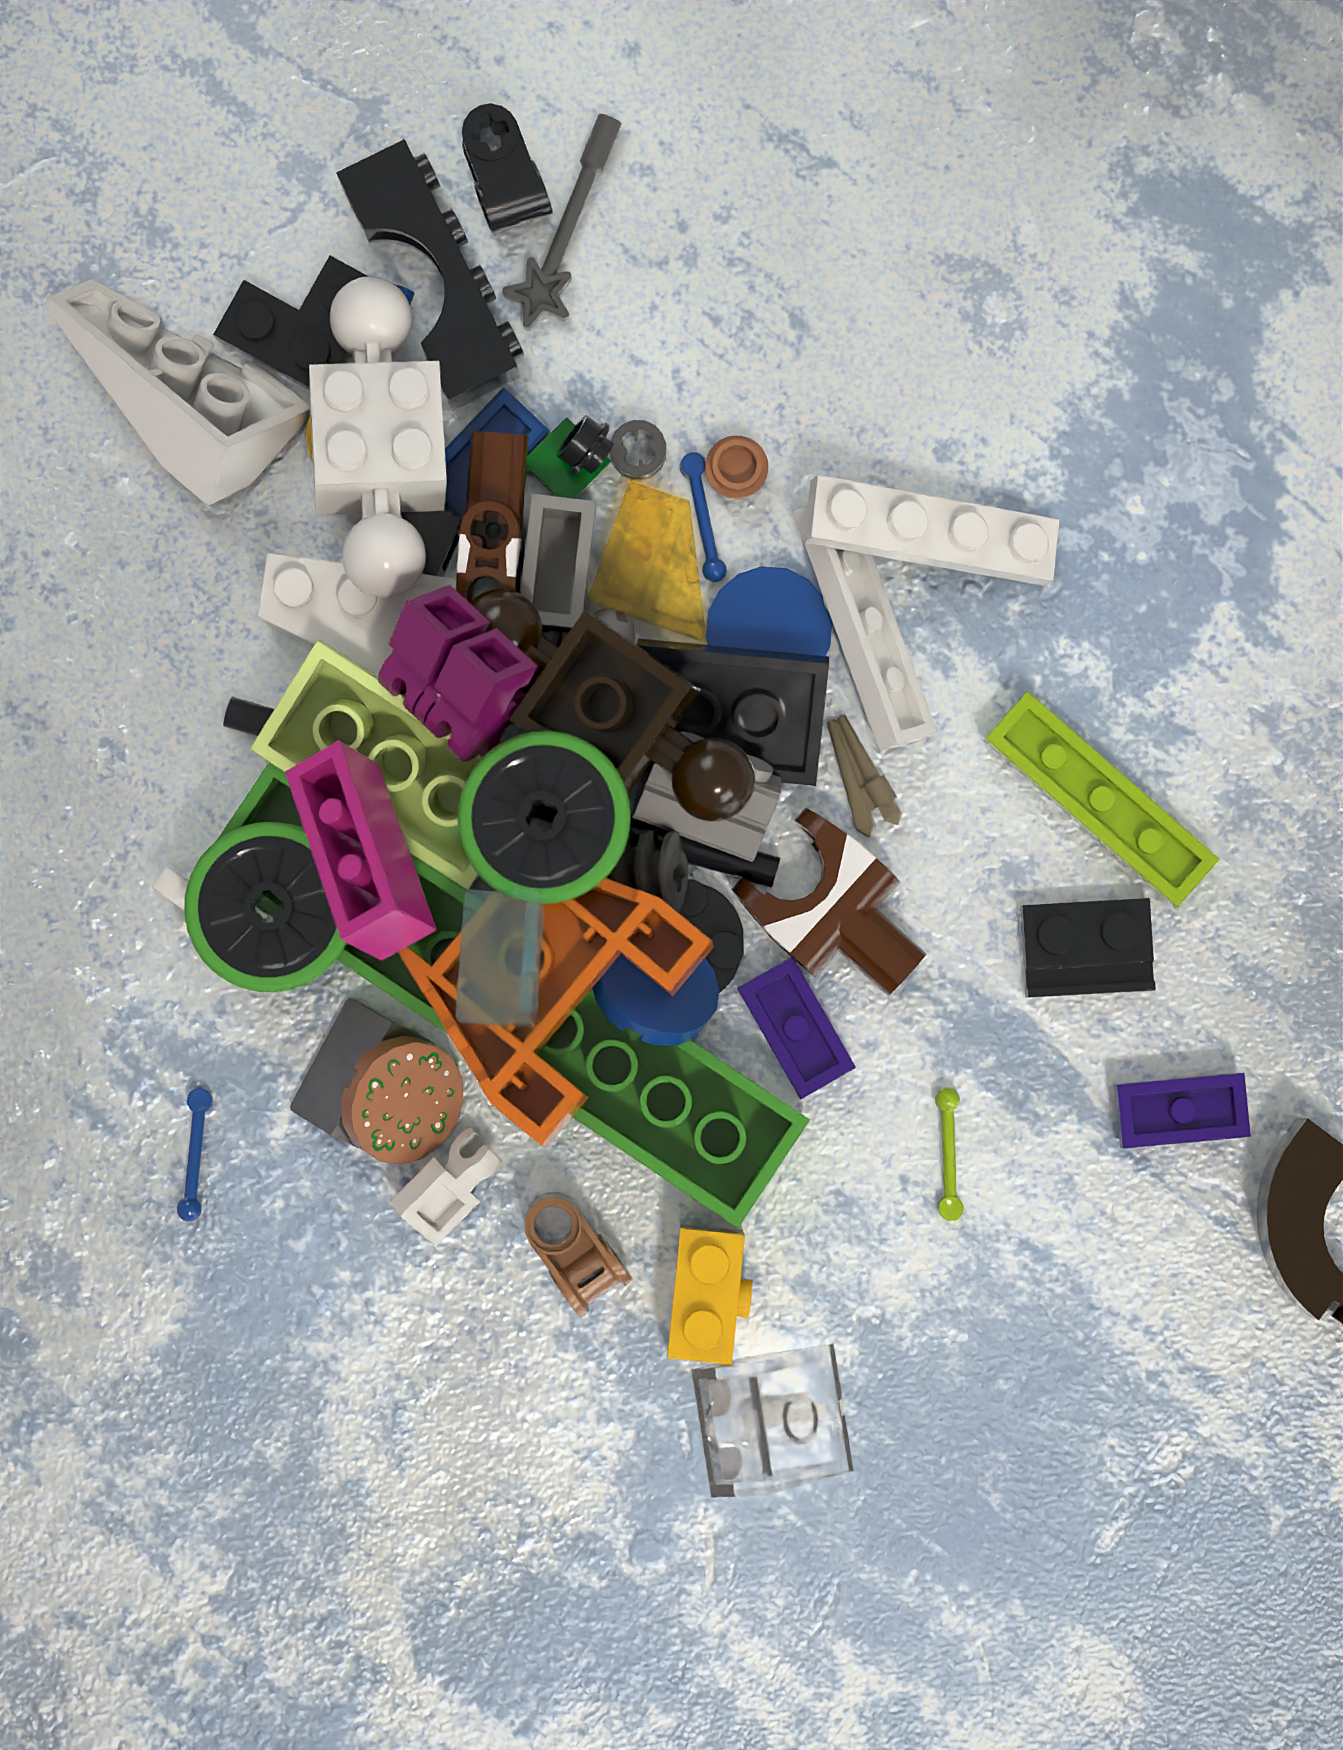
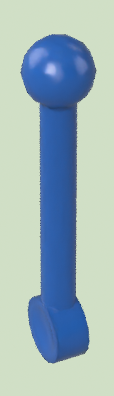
M691 452L682 458L679 468L681 474L690 481L706 558L702 566V573L708 581L719 582L725 577L727 567L718 558L701 478L705 471L706 461L701 454Z
M202 1088L192 1090L187 1097V1105L193 1113L184 1198L177 1205L179 1218L187 1222L195 1221L202 1212L201 1203L197 1200L204 1121L205 1113L213 1106V1096L208 1090Z

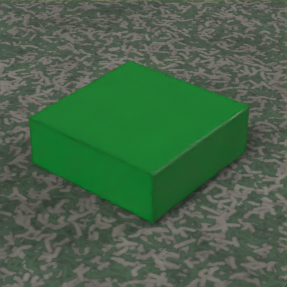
M566 417L527 456L526 469L554 496L578 499L612 465V461L606 457L592 474L582 468L576 475H570L568 473L570 466L556 456L561 444L575 426Z

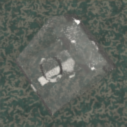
M823 1344L735 1358L732 1360V1365L715 1363L691 1369L711 1498L768 1496L854 1471L834 1344Z

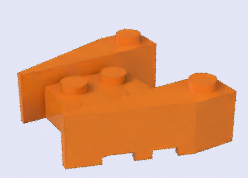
M605 878L597 886L576 898L552 904L522 902L495 890L433 965H430L408 946L398 951L444 1025L455 1047L474 1074L488 1101L539 1145L548 1147L589 1097L540 1057L538 1052L620 954L673 997L714 948L712 940L661 898Z

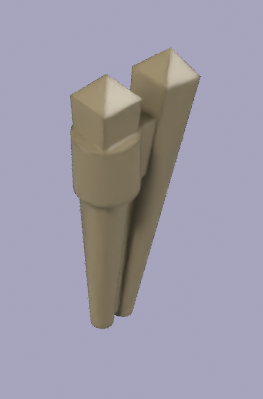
M840 715L837 720H829L827 726L856 830L870 838L876 827L871 813L878 809L884 821L898 825L902 812L895 801L897 796L885 775L880 776L846 715Z

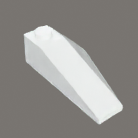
M93 279L47 297L45 308L161 466L208 506L250 486L309 418L310 406L267 370L250 361L245 364L243 369L212 353L215 343L198 334L191 341L159 326L161 320L158 313Z

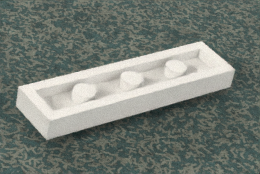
M817 475L810 481L804 543L1045 586L1054 580L1059 519Z
M808 505L794 511L793 514L801 534L803 546L810 558L823 594L825 607L831 616L844 652L846 665L852 674L866 713L867 723L873 732L879 752L915 742L937 733L873 555L804 543Z

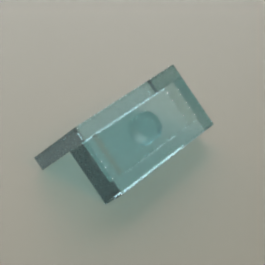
M513 888V896L497 891L468 890L465 893L456 1019L460 1023L536 1028L545 908L544 893L540 889Z

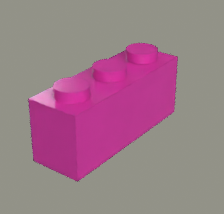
M338 740L285 771L341 940L380 960H384L436 931L379 764Z

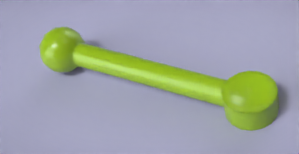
M950 1087L940 1089L935 1095V1104L942 1114L944 1197L938 1203V1211L945 1220L955 1221L962 1216L964 1211L963 1203L957 1197L954 1110L959 1106L960 1096L955 1089Z

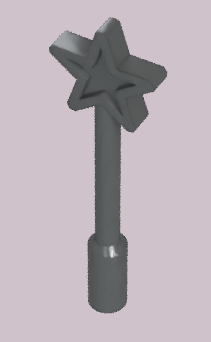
M598 114L580 159L582 169L542 268L539 267L534 258L529 257L527 259L526 282L503 287L502 292L505 298L524 304L523 328L525 330H530L544 313L563 321L569 319V312L558 296L572 280L571 273L568 271L556 273L595 176L598 172L603 171L622 123L605 114Z

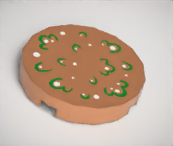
M405 1035L382 1041L362 1055L353 1068L357 1073L353 1077L350 1087L345 1085L341 1097L342 1124L352 1143L380 1162L398 1165L423 1159L441 1146L457 1124L464 1101L462 1076L453 1058L431 1042Z

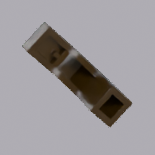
M1297 1117L1274 1148L1262 1175L1257 1197L1256 1214L1260 1245L1274 1279L1295 1306L1307 1316L1319 1321L1333 1303L1337 1308L1331 1317L1343 1326V1273L1332 1260L1324 1237L1325 1212L1331 1196L1343 1180V1144L1310 1119Z

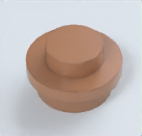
M728 436L719 440L710 449L705 462L706 478L712 489L719 495L733 500L745 499L757 493L764 485L768 475V459L764 450L756 441L745 436Z

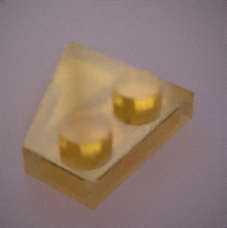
M629 480L587 601L604 608H612L615 612H625L629 617L702 642L706 630L690 501Z

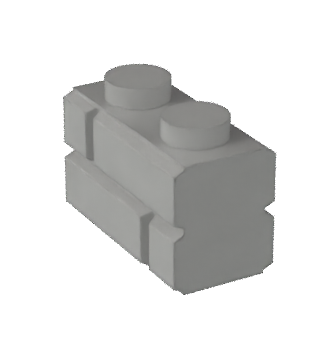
M680 732L693 742L704 739L692 733ZM747 755L755 773V788L750 801L741 812L732 818L718 822H708L691 816L679 805L672 790L671 774L652 761L645 772L637 792L632 817L668 831L678 832L681 836L753 862L780 798L781 777L772 774L773 767L767 762Z

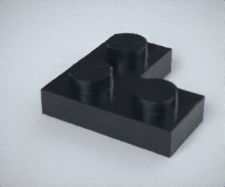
M329 255L299 310L243 280L213 336L223 344L309 390V365L346 364L351 356L349 352L339 345L332 333L329 319L330 308L336 294L343 286L352 280L368 276Z

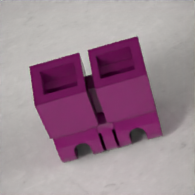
M447 585L405 602L389 641L393 652L382 665L378 674V682L392 696L405 694L403 706L435 737L443 738L451 734L448 740V749L462 762H467L479 755L481 757L485 756L491 749L497 746L505 728L513 723L509 720L525 697V694L519 688L528 685L537 665L497 628L485 633L490 621L451 585Z

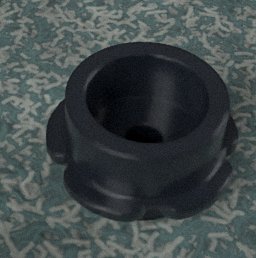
M585 415L567 435L556 456L570 466L568 470L570 475H576L582 468L592 474L606 459L614 445L613 442L606 438L610 429L608 423L605 422L599 425L589 416Z

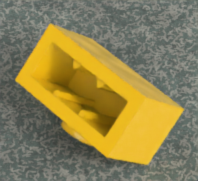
M680 1225L667 1358L732 1365L737 1317L749 1318L753 1280L741 1278L745 1240L744 1231Z

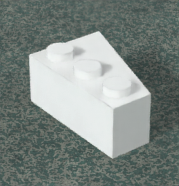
M267 553L258 617L266 625L312 648L317 640L321 639L378 676L385 660L393 652L389 641L405 602L447 585H451L456 590V579L421 574L419 580L408 591L394 597L381 598L368 595L359 590L348 578L343 563Z

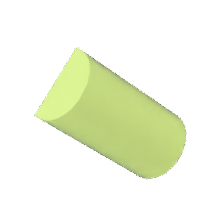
M317 640L250 750L284 772L338 740L376 762L380 766L409 852L469 890L479 877V874L470 864L460 841L458 806L463 787L470 773L483 757L479 755L470 761L462 762L448 749V740L451 734L443 738L435 737L403 706L405 694L392 696L379 684L377 675L323 640Z

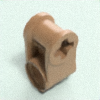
M559 1192L545 1193L537 1197L529 1205L525 1215V1234L527 1239L549 1269L548 1272L558 1289L581 1318L589 1313L588 1305L619 1282L626 1286L633 1281L632 1276L602 1234L596 1232L581 1209L569 1196ZM547 1207H559L570 1215L572 1226L565 1237L558 1240H549L538 1233L535 1227L536 1216ZM600 1267H603V1269H601L600 1271H598L596 1274H594L593 1276H591L589 1279H587V1280L584 1281L583 1283L579 1284L580 1281H582V1280H583L584 1278H586L588 1275H590L591 1273H593L595 1270H597V1269L600 1268Z

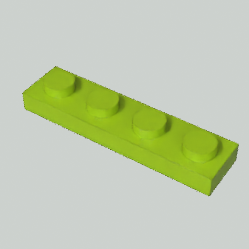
M1027 691L983 740L1174 908L1180 906L1220 860L1030 692Z

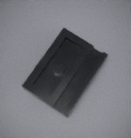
M1150 898L1020 906L1026 998L1156 990L1153 975L1154 955Z

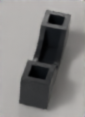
M405 139L336 172L340 185L369 243L391 242L411 247L426 256L435 265L443 278L444 303L442 311L433 329L422 340L421 346L427 361H439L441 389L452 411L520 378L515 360L524 356L522 347L510 323L506 321L497 326L487 306V303L496 300L495 293L481 265L469 269L459 247L469 242L455 212L451 208L441 213L431 191L441 186L426 154L422 152L413 157Z

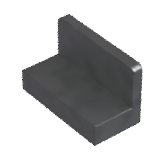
M349 998L344 1003L290 1105V1110L329 1135L359 1148L352 1143L342 1124L341 1097L345 1085L350 1087L352 1079L357 1073L353 1068L359 1059L380 1042L404 1035L416 1037L433 1044L435 1042Z

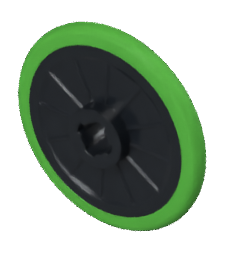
M537 731L521 734L491 749L470 773L463 787L458 806L460 841L474 870L486 883L500 893L522 902L534 904L564 902L576 898L597 886L619 861L630 829L628 794L614 765L602 752L588 742L566 733L554 731ZM542 803L558 811L551 824L552 828L548 831L536 828L530 824V820L533 819L534 813L537 810L536 806Z
M260 822L234 829L215 841L204 852L190 875L184 901L185 922L190 940L203 962L219 977L233 985L257 992H282L298 988L315 980L330 968L347 944V942L340 938L305 830L301 827L281 822ZM267 892H272L279 901L283 902L284 909L273 918V922L267 923V920L260 913L256 912L255 907L256 903H260Z

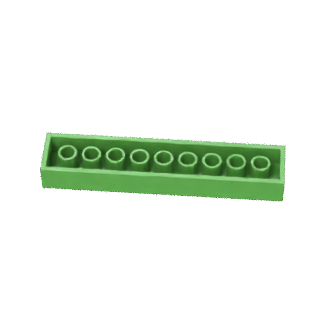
M270 762L267 764L218 839L234 829L260 822H281L304 829L284 771ZM410 853L436 931L408 947L413 949L430 965H433L485 902ZM267 892L260 903H256L258 908L273 918L284 909L283 902L279 901L272 892ZM348 943L346 944L342 953L337 958L339 962L447 1033L444 1025L425 994L422 993L398 952L384 960H380ZM591 989L538 1052L540 1057L589 1097L572 1118L739 1228L810 1119L692 1040L680 1045H652L640 1041L639 1039L642 1034L636 1033L628 1027L623 1032L608 1020L596 1003L593 989Z

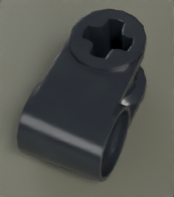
M492 103L479 105L471 110L463 122L462 147L474 179V188L492 235L494 236L553 214L544 182L534 160H531L513 114L503 106ZM490 127L494 135H502L501 148L491 151L486 142L478 143L482 128Z

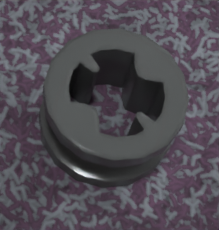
M632 420L622 424L612 436L611 442L614 445L610 451V458L614 468L623 477L633 481H644L654 477L662 469L666 460V441L663 433L654 424L645 420ZM638 435L649 437L651 439L649 451L654 456V459L647 465L643 464L642 459H639V466L627 464L625 462L627 449L622 443L630 436H633L635 442L638 441Z

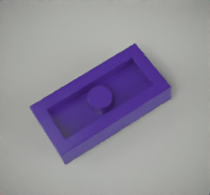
M793 956L737 988L800 1100L856 1068Z
M1245 1073L1114 1084L1119 1143L1122 1149L1251 1137Z

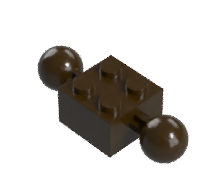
M494 589L478 595L470 602L474 608L490 621L485 633L497 628L537 665L532 676L536 681L509 719L527 733L537 731L566 733L593 745L614 765L625 785L628 795L653 761L671 774L672 790L679 805L688 814L699 820L708 822L727 820L737 815L746 807L755 788L754 768L747 754L738 745L728 740L705 738L693 742L675 729L701 691L698 687L598 617L586 611H583L558 647L543 637L540 614L533 603L522 594L508 589Z

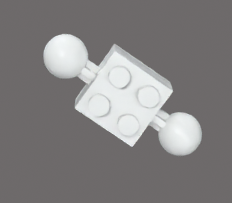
M368 276L357 278L343 286L336 294L330 308L329 319L332 333L339 345L353 355L354 363L309 365L315 515L362 514V520L350 530L343 544L342 562L344 570L350 581L362 592L375 597L388 598L400 595L414 586L423 572L426 561L425 546L420 534L412 524L401 518V512L444 511L447 479L439 361L392 362V353L404 343L411 328L412 316L407 298L390 281Z

